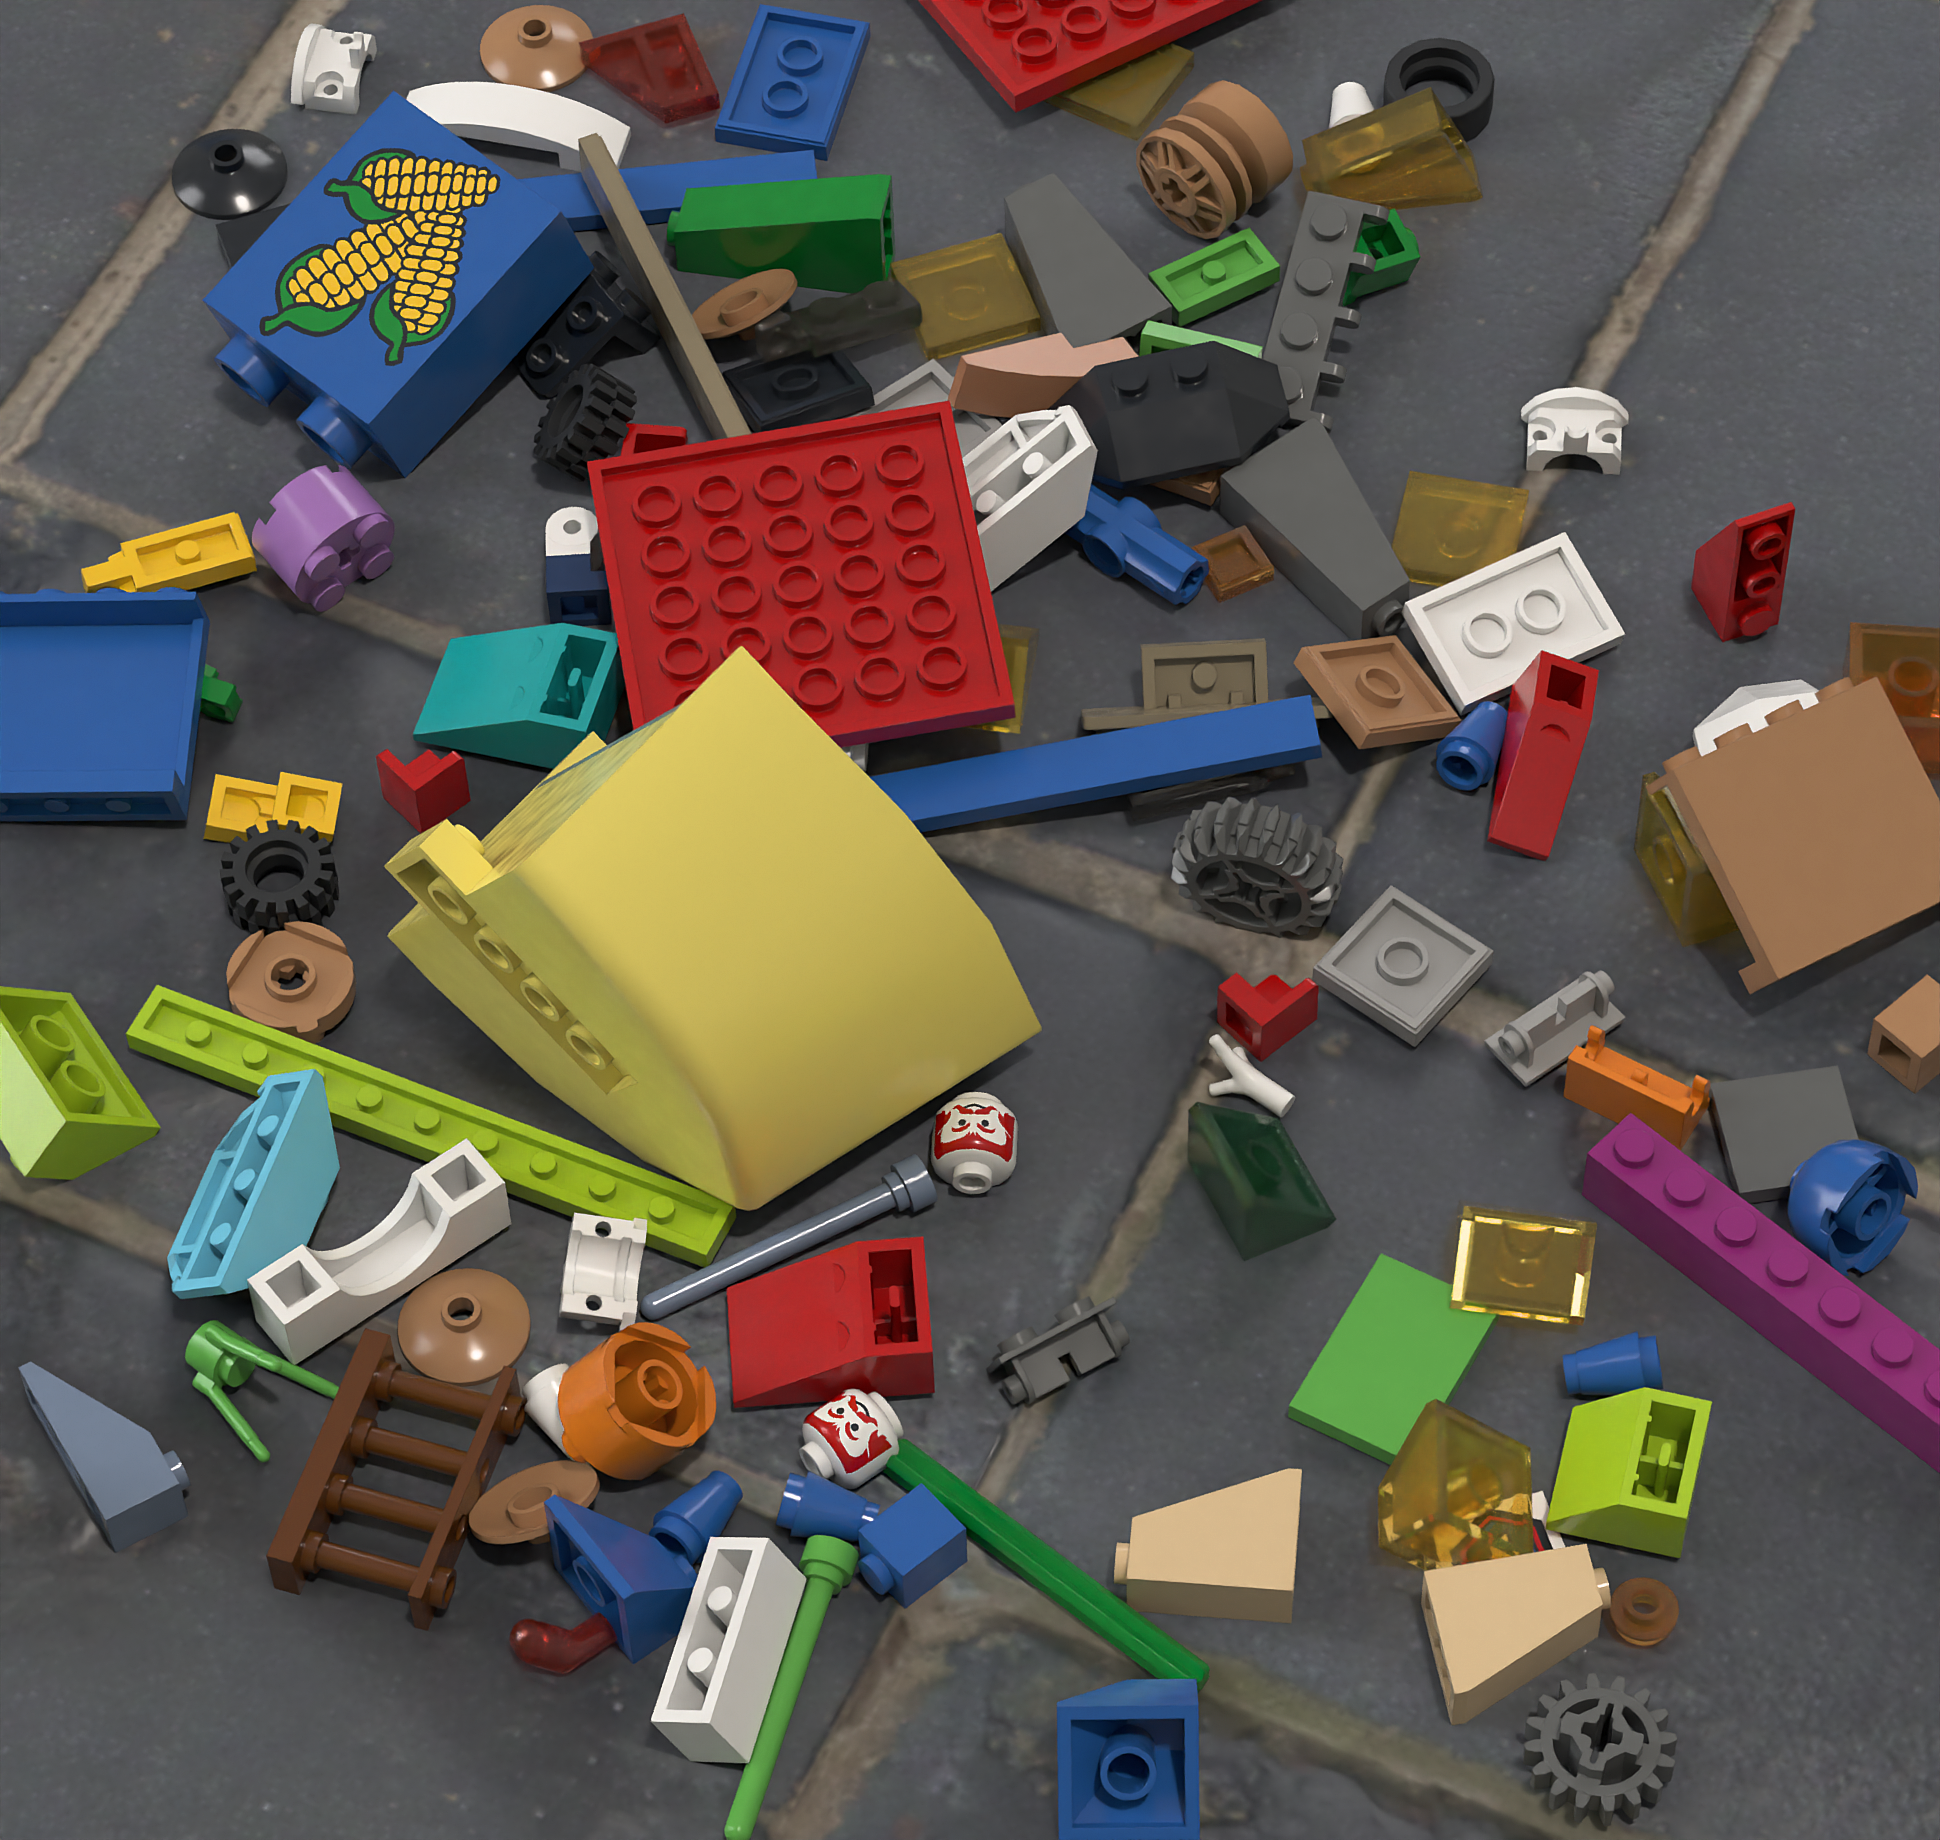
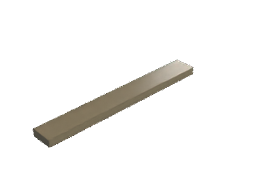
M594 133L579 138L578 145L582 177L646 305L651 310V315L713 439L718 440L751 434L602 137Z

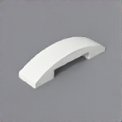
M490 82L440 83L411 90L406 99L456 136L557 152L559 154L560 168L581 172L578 139L594 133L602 137L619 169L631 137L629 126L597 109L556 94L516 85Z

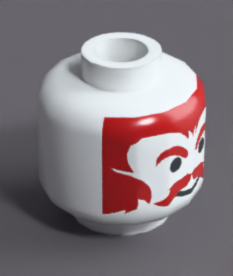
M981 1092L964 1093L947 1103L937 1112L933 1123L931 1163L935 1173L947 1183L953 1184L958 1191L968 1194L984 1193L992 1186L1004 1182L1012 1175L1016 1164L1018 1124L1014 1114L995 1096Z
M847 1389L805 1417L802 1432L806 1445L799 1449V1454L807 1470L825 1479H830L833 1483L845 1489H854L887 1468L885 1464L891 1455H896L899 1452L897 1439L903 1436V1429L897 1415L880 1394L871 1392L867 1395L859 1389Z

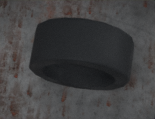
M1445 38L1419 40L1400 49L1389 61L1384 78L1383 107L1387 122L1399 136L1421 146L1433 148L1459 146L1477 137L1488 125L1493 108L1495 79L1491 64L1479 50L1461 41ZM1443 79L1454 81L1467 88L1472 96L1457 105L1436 107L1424 105L1412 99L1405 91L1410 86L1424 80Z

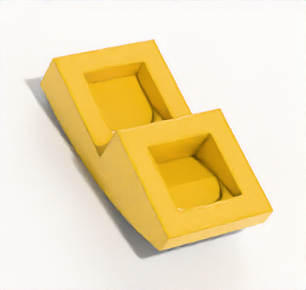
M280 772L277 786L216 774L203 839L230 843L238 836L247 842L246 829L255 824L259 832L263 833L268 831L266 821L277 820L279 830H286L288 820L299 822L301 834L308 826H311L318 831L319 840L325 837L327 842H331L334 836L342 783Z

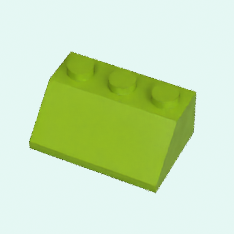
M0 986V1140L10 1153L13 1165L25 1177L74 1180L144 1143L157 1134L161 1128L71 993Z

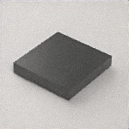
M1838 1065L1710 1083L1708 1097L1710 1098V1105L1734 1192L1748 1203L1789 1198L1791 1178L1796 1168L1802 1162L1808 1160L1821 1148L1838 1140H1859Z

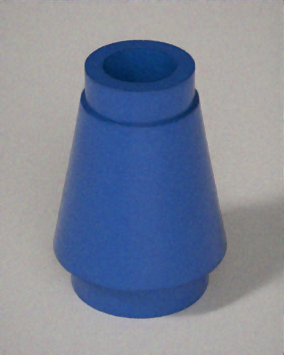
M1490 701L1479 703L1438 744L1436 750L1437 771L1449 785L1461 790H1472L1488 782L1493 777L1503 744L1507 720V711L1502 706Z
M1636 1331L1578 1350L1576 1353L1563 1355L1568 1395L1582 1393V1395L1614 1396L1643 1387L1656 1390L1663 1389L1656 1335L1639 1337V1333Z
M809 1470L807 1477L790 1472L776 1525L791 1529V1537L809 1538L814 1535H826L843 1541L856 1542L859 1541L858 1530L877 1517L880 1504L867 1501L868 1499Z
M712 1471L707 1478L701 1480L655 1514L653 1518L654 1527L650 1530L649 1536L656 1538L672 1558L680 1554L691 1566L694 1563H702L710 1537H720L736 1509V1505L743 1498L739 1484L722 1471Z

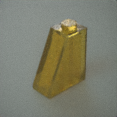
M1431 87L1302 140L1307 164L1300 166V174L1307 192L1313 191L1380 205L1388 210L1466 203L1483 198L1474 154Z

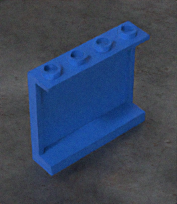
M165 587L156 592H126L117 588H103L96 593H66L57 589H42L35 594H6L0 591V821L187 820L210 620L196 592H188L176 587Z

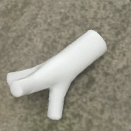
M1218 1034L1210 1038V1045L1232 1074L1231 1079L1209 1085L1211 1096L1228 1093L1243 1094L1253 1098L1280 1118L1283 1117L1293 1105L1296 1097L1254 1068L1241 1047L1231 1050Z

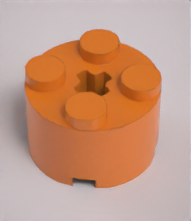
M638 1322L611 1335L567 1368L562 1375L558 1391V1409L564 1427L562 1444L567 1454L577 1462H589L599 1471L614 1478L643 1480L697 1442L713 1424L716 1413V1393L712 1378L705 1365L697 1370L693 1362L686 1355L685 1352L691 1346L681 1336L666 1327L654 1323Z

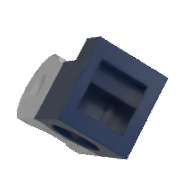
M581 507L560 509L552 514L546 524V593L550 624L567 623L577 626L612 624V604L606 570L597 571L601 566L603 558L597 518L591 511Z

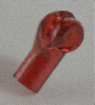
M600 1612L595 1613L571 1630L543 1621H537L533 1618H525L513 1626L509 1637L510 1645L521 1661L560 1674L572 1671L617 1640L612 1626Z

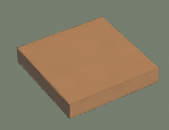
M1396 635L1302 647L1294 661L1295 666L1358 749L1443 738L1462 721Z

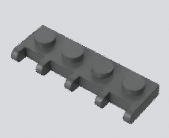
M1308 191L1263 355V360L1278 366L1290 412V419L1284 425L1298 427L1315 416L1323 424L1327 433L1331 432L1334 419L1329 415L1314 412V407L1321 381L1337 384L1344 383L1347 369L1341 365L1327 362L1336 326L1350 329L1359 328L1362 317L1361 313L1342 307L1351 271L1362 274L1374 273L1376 259L1356 251L1364 222L1374 225L1387 224L1390 211L1383 206Z

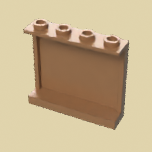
M1877 676L1857 686H1853L1849 677L1843 678L1816 692L1815 696L1819 703L1803 709L1799 700L1788 703L1764 716L1768 726L1754 733L1748 723L1740 725L1715 738L1713 741L1717 750L1701 756L1697 746L1685 750L1664 761L1662 765L1667 774L1646 786L1650 795L1667 787L1669 788L1756 961L1738 971L1749 994L1759 991L1940 904V800Z

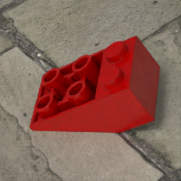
M923 1236L856 1241L727 1287L734 1408L829 1401L847 1389H859L867 1395L871 1392H876L882 1397L935 1393Z

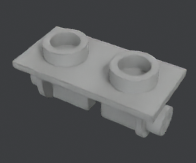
M1601 970L1595 974L1587 971L1580 975L1577 980L1515 1021L1506 1024L1503 1029L1484 1040V1045L1527 1087L1566 1061L1576 1045L1585 1048L1591 1025L1604 1030L1606 1034L1623 1023L1625 1016L1609 1001V995L1615 991L1611 978Z

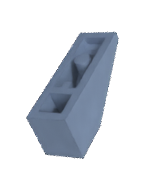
M29 1362L18 1367L32 1408L115 1553L188 1517L182 1490L190 1487L191 1484L181 1461L173 1450L162 1454L149 1431L36 1364Z

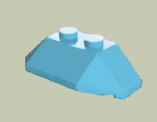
M310 1069L268 1076L257 1091L260 1098L240 1114L215 1149L167 1257L169 1273L173 1281L172 1291L180 1299L229 1294L249 1288L247 1279L301 1244L307 1246L319 1215L328 1202L329 1192L340 1169L324 1080L317 1070Z

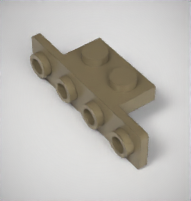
M1265 638L1140 644L1143 706L1082 709L1081 716L1084 730H1095V734H1102L1284 699L1268 700ZM1320 697L1311 698L1316 725L1319 728V718H1332L1334 716Z

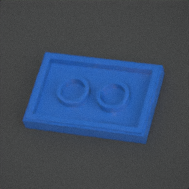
M760 4L715 126L716 142L778 153L814 150L815 159L827 161L871 37L870 22Z

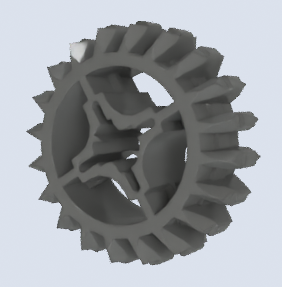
M1228 797L1223 805L1207 801L1203 810H1192L1189 819L1184 822L1182 831L1178 832L1172 849L1174 856L1171 862L1173 867L1171 879L1180 885L1179 895L1193 900V910L1208 912L1214 916L1215 923L1226 922L1233 925L1236 929H1246L1258 934L1262 932L1273 933L1279 938L1288 930L1297 935H1307L1311 927H1322L1325 918L1330 915L1333 905L1337 904L1342 889L1340 882L1343 875L1342 864L1344 859L1336 853V842L1330 838L1322 837V827L1305 824L1302 822V813L1290 815L1281 811L1278 804L1274 807L1260 805L1256 798H1252L1248 804H1242L1235 798Z

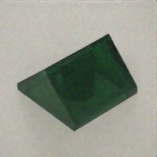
M1196 1102L1188 1110V1162L1244 1261L1324 1230L1337 1220L1280 1119L1202 1102Z

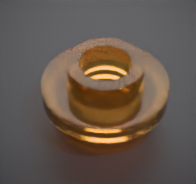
M1645 1577L1633 1578L1619 1585L1612 1594L1611 1607L1609 1609L1610 1621L1615 1630L1632 1644L1641 1646L1655 1644L1669 1636L1677 1624L1679 1615L1677 1598L1668 1586L1658 1580ZM1635 1603H1647L1654 1606L1656 1610L1649 1614H1643L1636 1611L1632 1605Z

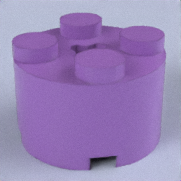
M326 465L315 467L289 482L269 502L276 511L268 523L265 525L258 518L252 532V543L258 553L301 601L310 603L320 612L335 606L343 597L347 585L363 575L367 579L380 576L387 570L394 559V554L389 549L395 530L392 518L345 466L338 465L339 472L334 473Z

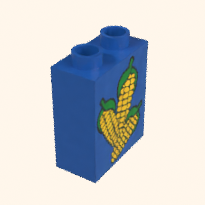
M393 91L206 295L203 302L231 339L216 355L214 360L220 369L239 388L265 407H268L285 388L309 405L296 420V423L334 461L345 466L347 469H351L365 452L369 450L406 478L590 274L594 266L561 210Z

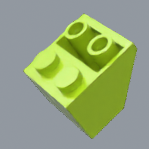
M1643 1387L1573 1407L1545 1529L1681 1558L1706 1442L1712 1401Z

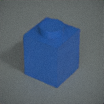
M922 1483L858 1530L861 1557L858 1567L861 1574L877 1593L883 1595L888 1591L904 1609L968 1561L966 1528Z

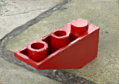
M1792 502L1734 520L1696 550L1691 589L1722 642L1744 635H1758L1779 623L1796 510Z
M1541 650L1512 685L1487 842L1542 861L1548 859L1592 721L1599 670Z

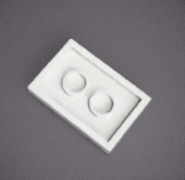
M1566 532L1405 602L1401 612L1460 716L1474 710L1481 702H1492L1510 694L1512 685L1541 650L1579 663L1621 644L1625 636L1622 627Z

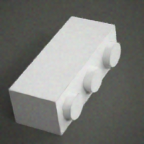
M710 1537L650 1721L690 1761L750 1762L807 1580L769 1538Z

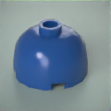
M1852 1139L1838 1140L1818 1150L1808 1160L1802 1162L1793 1173L1788 1200L1790 1229L1796 1240L1842 1275L1849 1276L1847 1270L1850 1268H1855L1862 1273L1867 1272L1890 1254L1907 1228L1910 1219L1902 1215L1901 1210L1905 1203L1906 1194L1915 1199L1917 1197L1918 1182L1916 1170L1905 1157L1887 1147L1870 1141Z

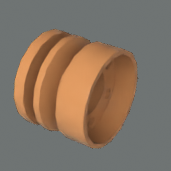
M1222 80L1210 83L1189 100L1177 116L1169 117L1162 123L1159 129L1153 130L1143 138L1136 149V166L1143 186L1155 205L1171 222L1191 235L1210 239L1223 234L1234 221L1239 220L1246 214L1253 203L1261 202L1286 181L1293 171V152L1287 134L1270 109L1257 96L1242 86Z

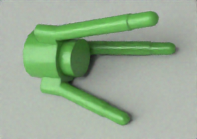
M212 1320L203 1324L191 1337L186 1348L185 1359L187 1364L198 1371L192 1383L193 1387L210 1398L244 1444L249 1447L260 1462L269 1461L270 1453L223 1392L222 1386L230 1385L231 1387L241 1385L252 1374L255 1365H258L335 1399L339 1386L259 1348L218 1320Z

